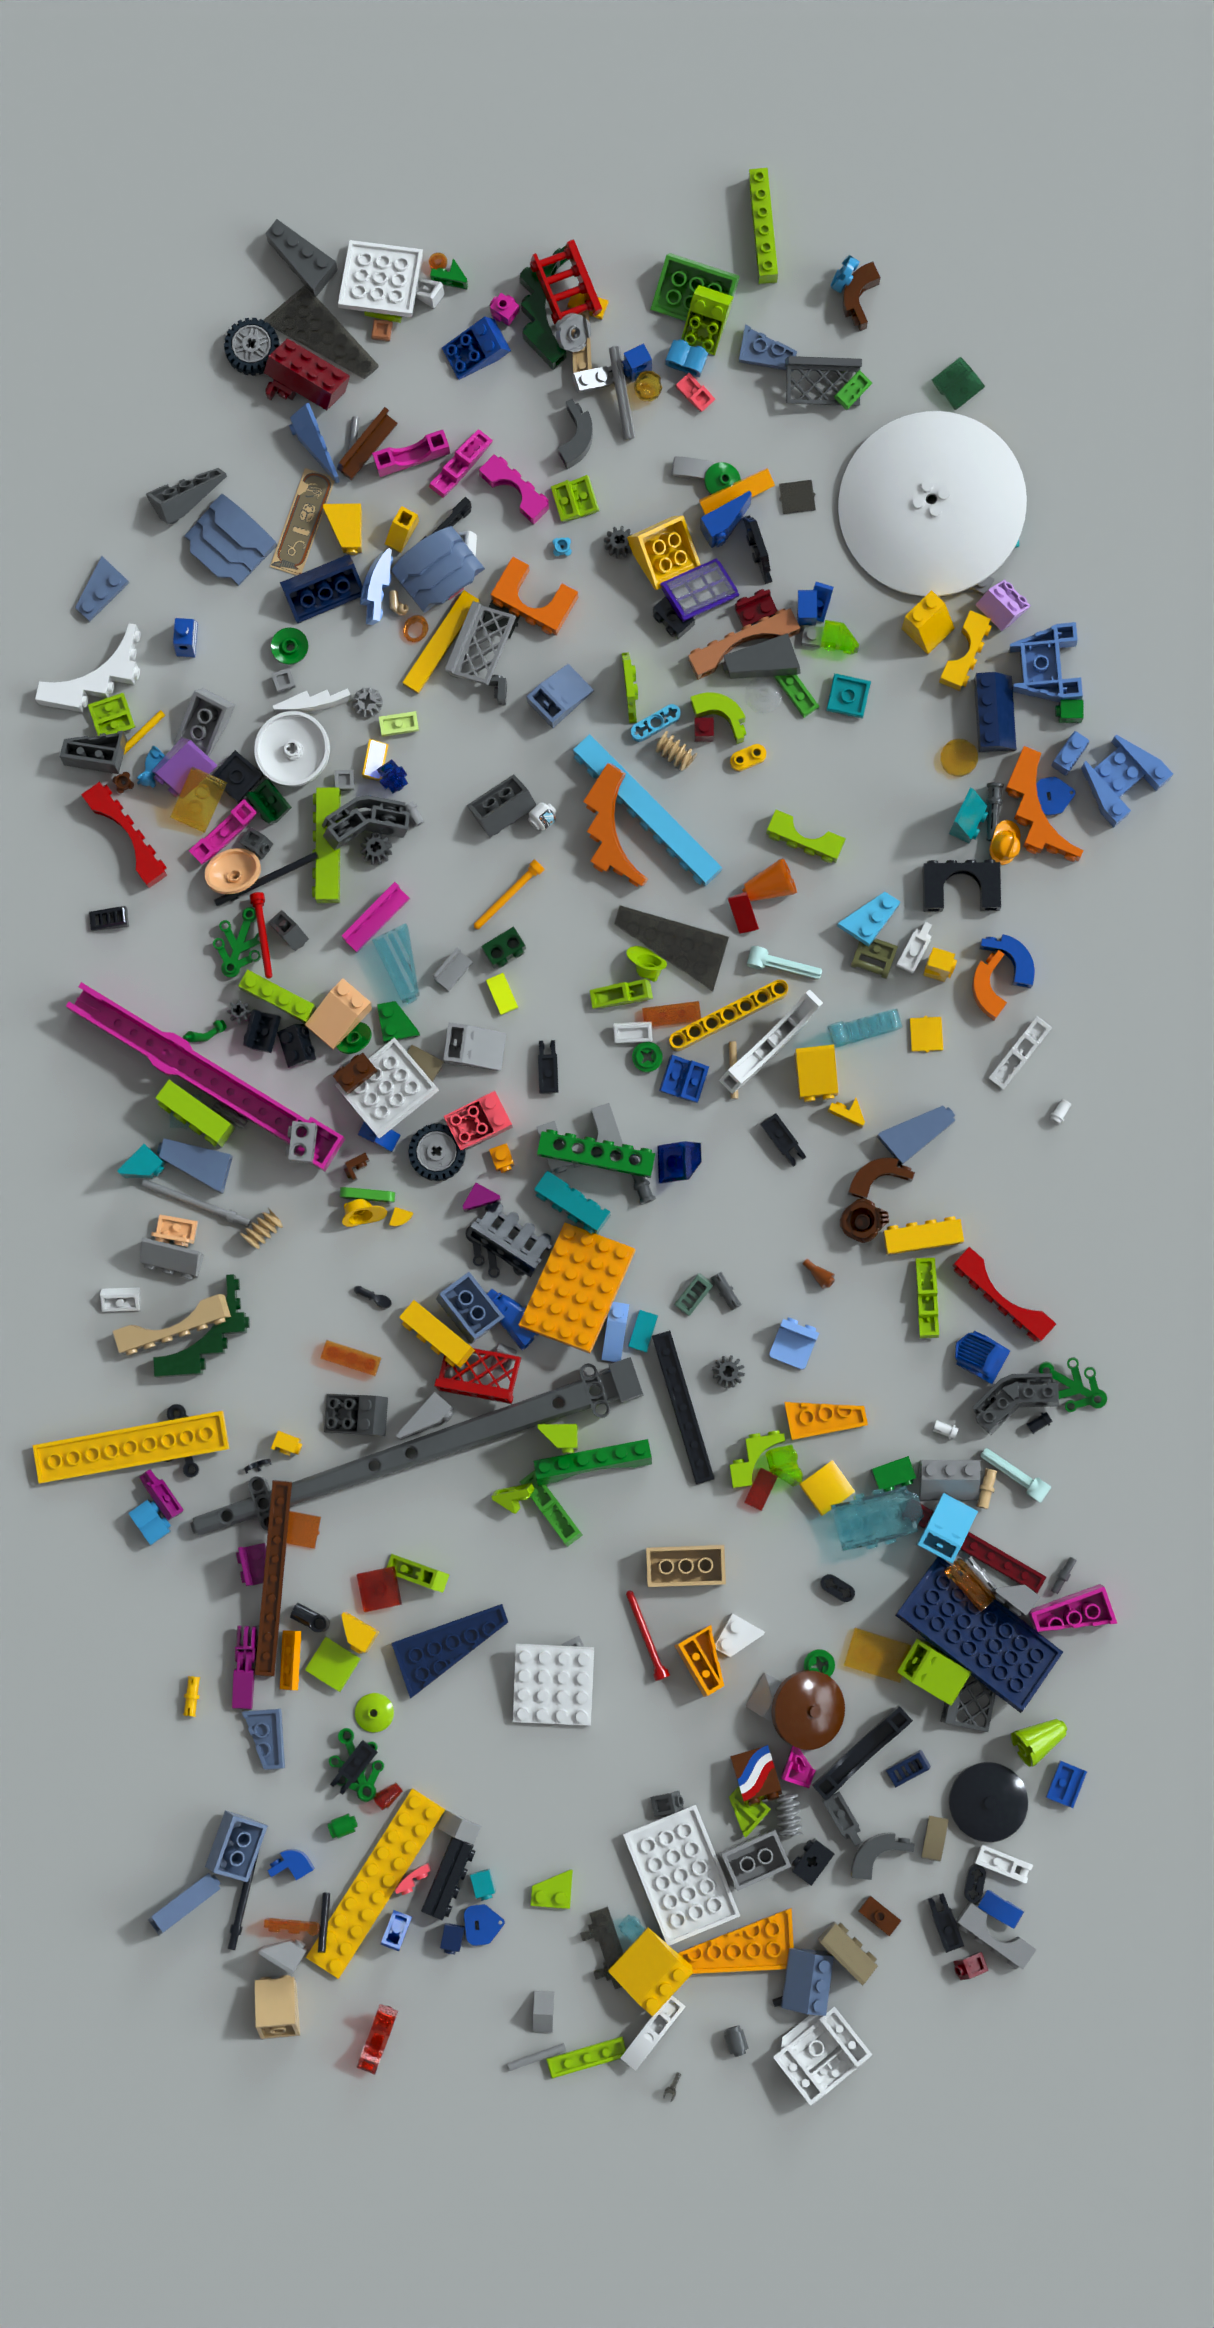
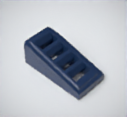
M919 1750L886 1769V1772L896 1788L926 1772L931 1766L923 1751ZM918 1758L923 1767L920 1768L915 1759ZM909 1762L913 1764L916 1771H912L910 1765L908 1764ZM902 1766L905 1767L909 1775H905L901 1768ZM894 1770H898L900 1776L902 1777L901 1780L898 1779Z

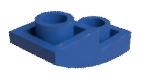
M990 1890L986 1891L978 1905V1908L1015 1929L1024 1913L1023 1910L1011 1902L1005 1901Z

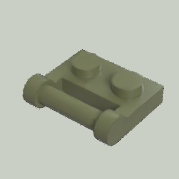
M876 938L869 947L859 941L851 967H859L882 975V978L887 979L898 946ZM861 955L886 963L885 968L859 960Z

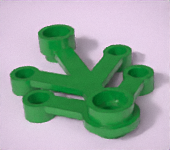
M248 907L242 912L244 921L237 940L231 930L229 921L223 920L219 924L221 931L225 933L233 950L231 957H229L224 948L225 942L223 939L216 938L213 941L214 948L218 950L223 960L221 970L226 977H236L241 967L252 962H258L261 959L259 951L252 950L249 956L238 960L240 953L260 944V941H258L259 933L256 934L255 938L245 942L251 923L257 921L255 909L252 907ZM247 912H252L253 916L248 918L246 914ZM227 923L229 925L227 929H222L223 924ZM221 941L222 946L216 947V942ZM253 953L258 954L257 959H252L251 956ZM229 965L234 966V969L232 971L227 970V967Z
M1071 1357L1067 1361V1366L1071 1369L1074 1381L1055 1371L1053 1364L1048 1361L1042 1362L1039 1365V1373H1044L1043 1368L1048 1367L1053 1379L1069 1387L1059 1390V1399L1076 1394H1082L1086 1397L1077 1401L1068 1400L1065 1403V1409L1068 1412H1074L1076 1408L1091 1405L1093 1408H1102L1107 1403L1106 1393L1098 1388L1095 1377L1096 1370L1093 1367H1087L1084 1370L1085 1377L1089 1379L1091 1390L1083 1386L1077 1358ZM1075 1360L1077 1364L1072 1367L1069 1362ZM1087 1370H1093L1094 1374L1088 1376L1086 1372ZM1100 1396L1101 1401L1095 1402L1094 1397ZM1069 1403H1073L1075 1407L1073 1409H1069L1067 1405Z
M344 1728L339 1732L338 1739L346 1745L350 1756L355 1750L353 1743L354 1732L350 1728ZM345 1732H348L350 1734V1738L348 1740L343 1738V1734ZM371 1741L368 1743L374 1744L375 1750L378 1749V1745L375 1742ZM333 1755L329 1759L331 1767L341 1768L345 1763L337 1755ZM332 1758L338 1759L337 1765L332 1764ZM376 1760L372 1764L373 1770L368 1780H366L364 1770L358 1777L359 1784L354 1782L349 1787L357 1792V1796L361 1801L369 1802L376 1796L374 1784L379 1773L384 1769V1763L381 1760ZM377 1762L381 1763L382 1768L380 1770H377L375 1768V1764ZM344 1777V1778H345V1782H344L343 1784H341V1783L338 1782L337 1785L343 1786L344 1784L347 1783L348 1779H347L346 1777ZM364 1788H368L370 1790L369 1795L363 1794Z

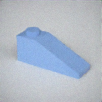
M612 1303L608 1313L601 1360L610 1362L621 1360L629 1304Z

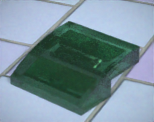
M962 357L956 359L931 379L940 394L945 395L954 410L960 408L985 387L980 378Z

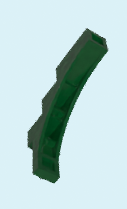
M565 246L562 249L558 248L553 255L563 252ZM564 259L542 267L546 278L555 275L557 269L568 260ZM526 267L520 273V283L531 295L523 298L521 310L533 323L530 322L523 328V339L554 370L567 358L566 350L559 347L557 339L549 326L545 310L546 296L536 272L533 273L531 267Z
M226 1275V1302L231 1317L226 1318V1322L222 1324H214L199 1341L187 1349L167 1356L153 1357L154 1377L202 1375L203 1370H206V1360L202 1358V1355L225 1354V1349H228V1339L224 1337V1334L247 1333V1328H250L249 1316L246 1317V1313L238 1312V1309H241V1299L237 1298V1290H240V1280L236 1279V1275Z

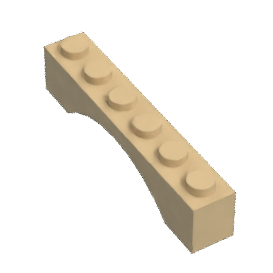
M217 1294L201 1300L187 1318L172 1327L151 1330L137 1325H128L114 1330L113 1334L119 1353H126L128 1356L137 1353L139 1348L149 1349L155 1347L157 1342H170L174 1336L184 1337L190 1335L191 1330H205L211 1323L215 1325L222 1324L231 1315L225 1295Z

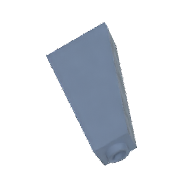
M940 1106L880 1132L877 1138L895 1159H899L898 1163L903 1165L955 1122V1114L949 1107Z
M165 1138L163 1143H159L157 1153L162 1160L219 1193H224L233 1158L231 1154Z
M208 1873L151 1916L148 1921L160 1936L219 1891V1880L214 1874L211 1876Z

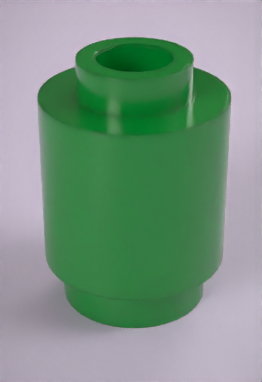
M349 1813L335 1818L327 1824L332 1838L337 1837L338 1839L356 1832L355 1828L358 1827L355 1816H350Z

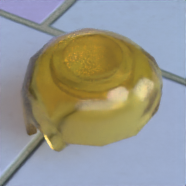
M654 371L640 373L634 383L636 396L644 402H652L658 399L662 390L660 376Z

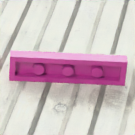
M394 882L342 935L343 940L355 952H358L410 898Z

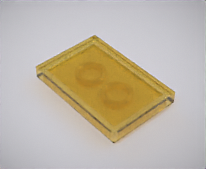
M192 767L170 818L205 833L227 782Z
M854 1628L844 1666L900 1683L902 1675L897 1671L909 1653L911 1645Z

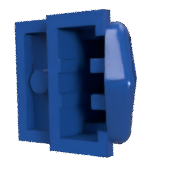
M974 1331L973 1333L966 1334L956 1342V1365L987 1383L993 1384L1010 1350L988 1336Z

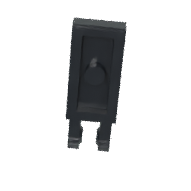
M555 1040L550 1042L551 1054L544 1055V1043L539 1041V1093H559Z
M777 1113L760 1124L781 1154L785 1155L793 1167L796 1165V1161L788 1151L794 1148L802 1160L806 1158V1155L798 1146L799 1143Z
M362 1740L339 1769V1773L330 1785L334 1787L342 1776L346 1777L348 1781L340 1789V1793L343 1795L350 1785L358 1779L378 1751Z
M944 1893L939 1894V1899L944 1910L937 1912L936 1904L932 1897L928 1898V1902L944 1950L947 1953L963 1947L964 1943L952 1910L947 1904Z

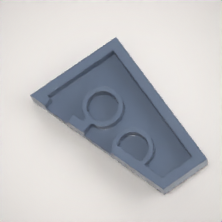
M281 1709L242 1711L264 1770L285 1768Z

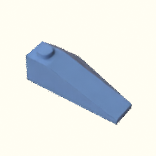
M306 403L290 417L292 424L289 427L292 435H297L300 443L336 483H339L338 474L327 451L323 436L320 434L316 418L310 404Z

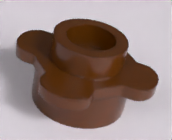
M123 772V774L114 776L112 779L113 783L117 786L116 790L118 793H124L125 790L134 788V783L130 780L128 772Z

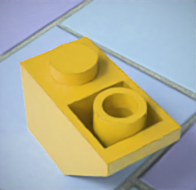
M401 506L392 521L385 545L402 553L419 523L418 514Z

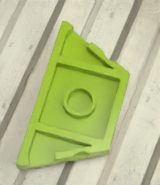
M625 652L622 653L629 724L637 723L635 700H638L637 683L633 684V682H636L635 665H631L630 654Z

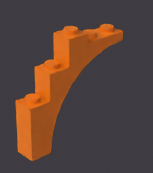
M1024 746L1005 789L1009 796L1022 798L1014 819L1020 825L1031 826L1023 847L1026 848V851L1033 854L1041 853L1043 847H1045L1052 854L1059 853L1064 855V858L1069 861H1079L1084 850L1070 844L1060 836L1048 822L1042 811L1036 786L1037 766L1041 752Z
M607 763L583 801L587 804V809L593 813L599 812L587 830L591 834L589 836L591 839L598 843L602 841L590 861L594 863L593 867L600 872L609 871L611 867H614L613 871L620 876L626 875L630 878L628 881L637 887L639 885L644 886L648 878L640 873L629 861L616 833L615 802L619 787L626 773L613 764Z

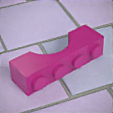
M442 429L425 435L422 440L404 448L388 447L372 454L379 477H383L450 454V448Z
M493 454L479 469V476L492 488L500 485H509L517 489L522 497L520 513L534 525L549 510V500L542 493L538 494L535 491V487L529 481L525 482L521 479V474L516 469L511 470L504 458L501 456L498 458Z

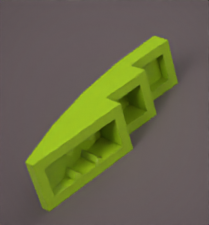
M916 1258L919 1338H939L935 1258Z

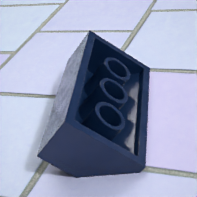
M349 554L280 582L296 623L360 598L363 588Z
M997 672L976 673L974 677L978 751H1016L1012 676Z

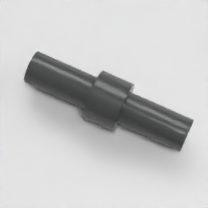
M1072 1557L1068 1559L1063 1570L1059 1571L1058 1579L1051 1591L1056 1594L1059 1593L1065 1581L1069 1580L1070 1572L1077 1561Z

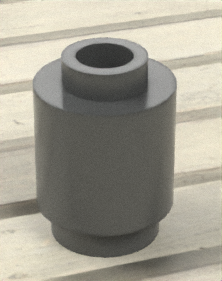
M740 2025L725 2029L726 2035L724 2036L729 2053L734 2054L735 2057L746 2054L745 2050L749 2049Z

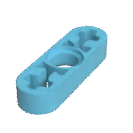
M670 704L634 724L631 728L632 738L637 742H641L674 724L680 719L681 712L679 707ZM669 710H671L672 712L676 711L675 717H667V722L664 723V718L661 716V714H663V716L665 717L669 714ZM652 719H659L661 725L658 728L652 727L650 724ZM645 723H647L648 729L643 731V736L635 735L636 729L643 730Z

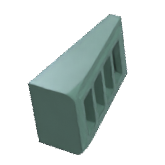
M698 1273L674 1305L690 1316L714 1284ZM696 1282H701L707 1288L704 1290ZM694 1287L699 1292H701V1296L695 1293L691 1288ZM689 1293L691 1296L697 1299V1301L694 1302L686 1295ZM684 1299V1300L687 1301L690 1305H692V1307H691V1308L687 1307V1306H686L684 1303H682L681 1301Z

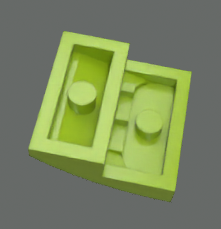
M588 475L551 486L562 522L599 512Z
M124 693L88 704L98 736L106 733V735L115 734L117 731H127L135 728Z
M325 1636L305 1670L341 1692L361 1658Z

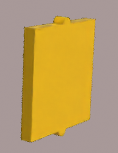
M924 1016V1018H910L912 1052L925 1051L928 1053L929 1051L943 1050L941 1017Z

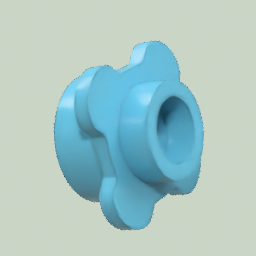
M555 538L553 540L555 546L553 554L555 556H569L572 553L570 538Z

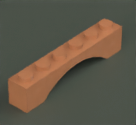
M791 608L787 610L781 609L770 618L766 616L753 626L751 624L744 626L738 633L731 632L724 636L725 639L720 641L714 640L703 649L696 648L692 650L690 655H688V661L697 680L714 673L724 658L723 655L728 654L740 644L756 639H773L787 633L790 638L800 633V626Z

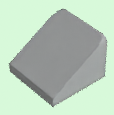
M500 1343L496 1352L516 1356L517 1350ZM493 1357L491 1365L498 1363L495 1357ZM508 1360L502 1364L506 1371H509L513 1360Z

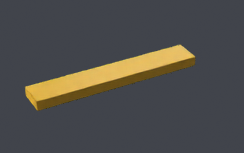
M463 590L402 682L403 685L418 694L420 693L461 631L472 602H480L478 598Z

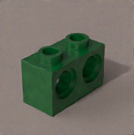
M514 926L481 946L493 968L505 966L508 964L507 960L512 957H520L525 953L524 950L526 949V945ZM511 940H516L518 942V946L516 948H510L508 947V942ZM494 950H500L502 952V955L499 958H493L491 956Z

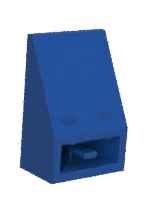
M485 316L442 347L458 380L497 362L511 352L495 319Z

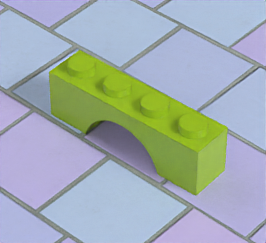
M777 809L766 832L770 839L787 842L786 845L796 849L799 847L804 849V852L811 856L816 854L827 863L837 862L846 838L829 831L820 838H805L796 831L793 816Z
M248 969L238 985L242 991L276 1006L305 1024L316 1010V1006L313 1003Z

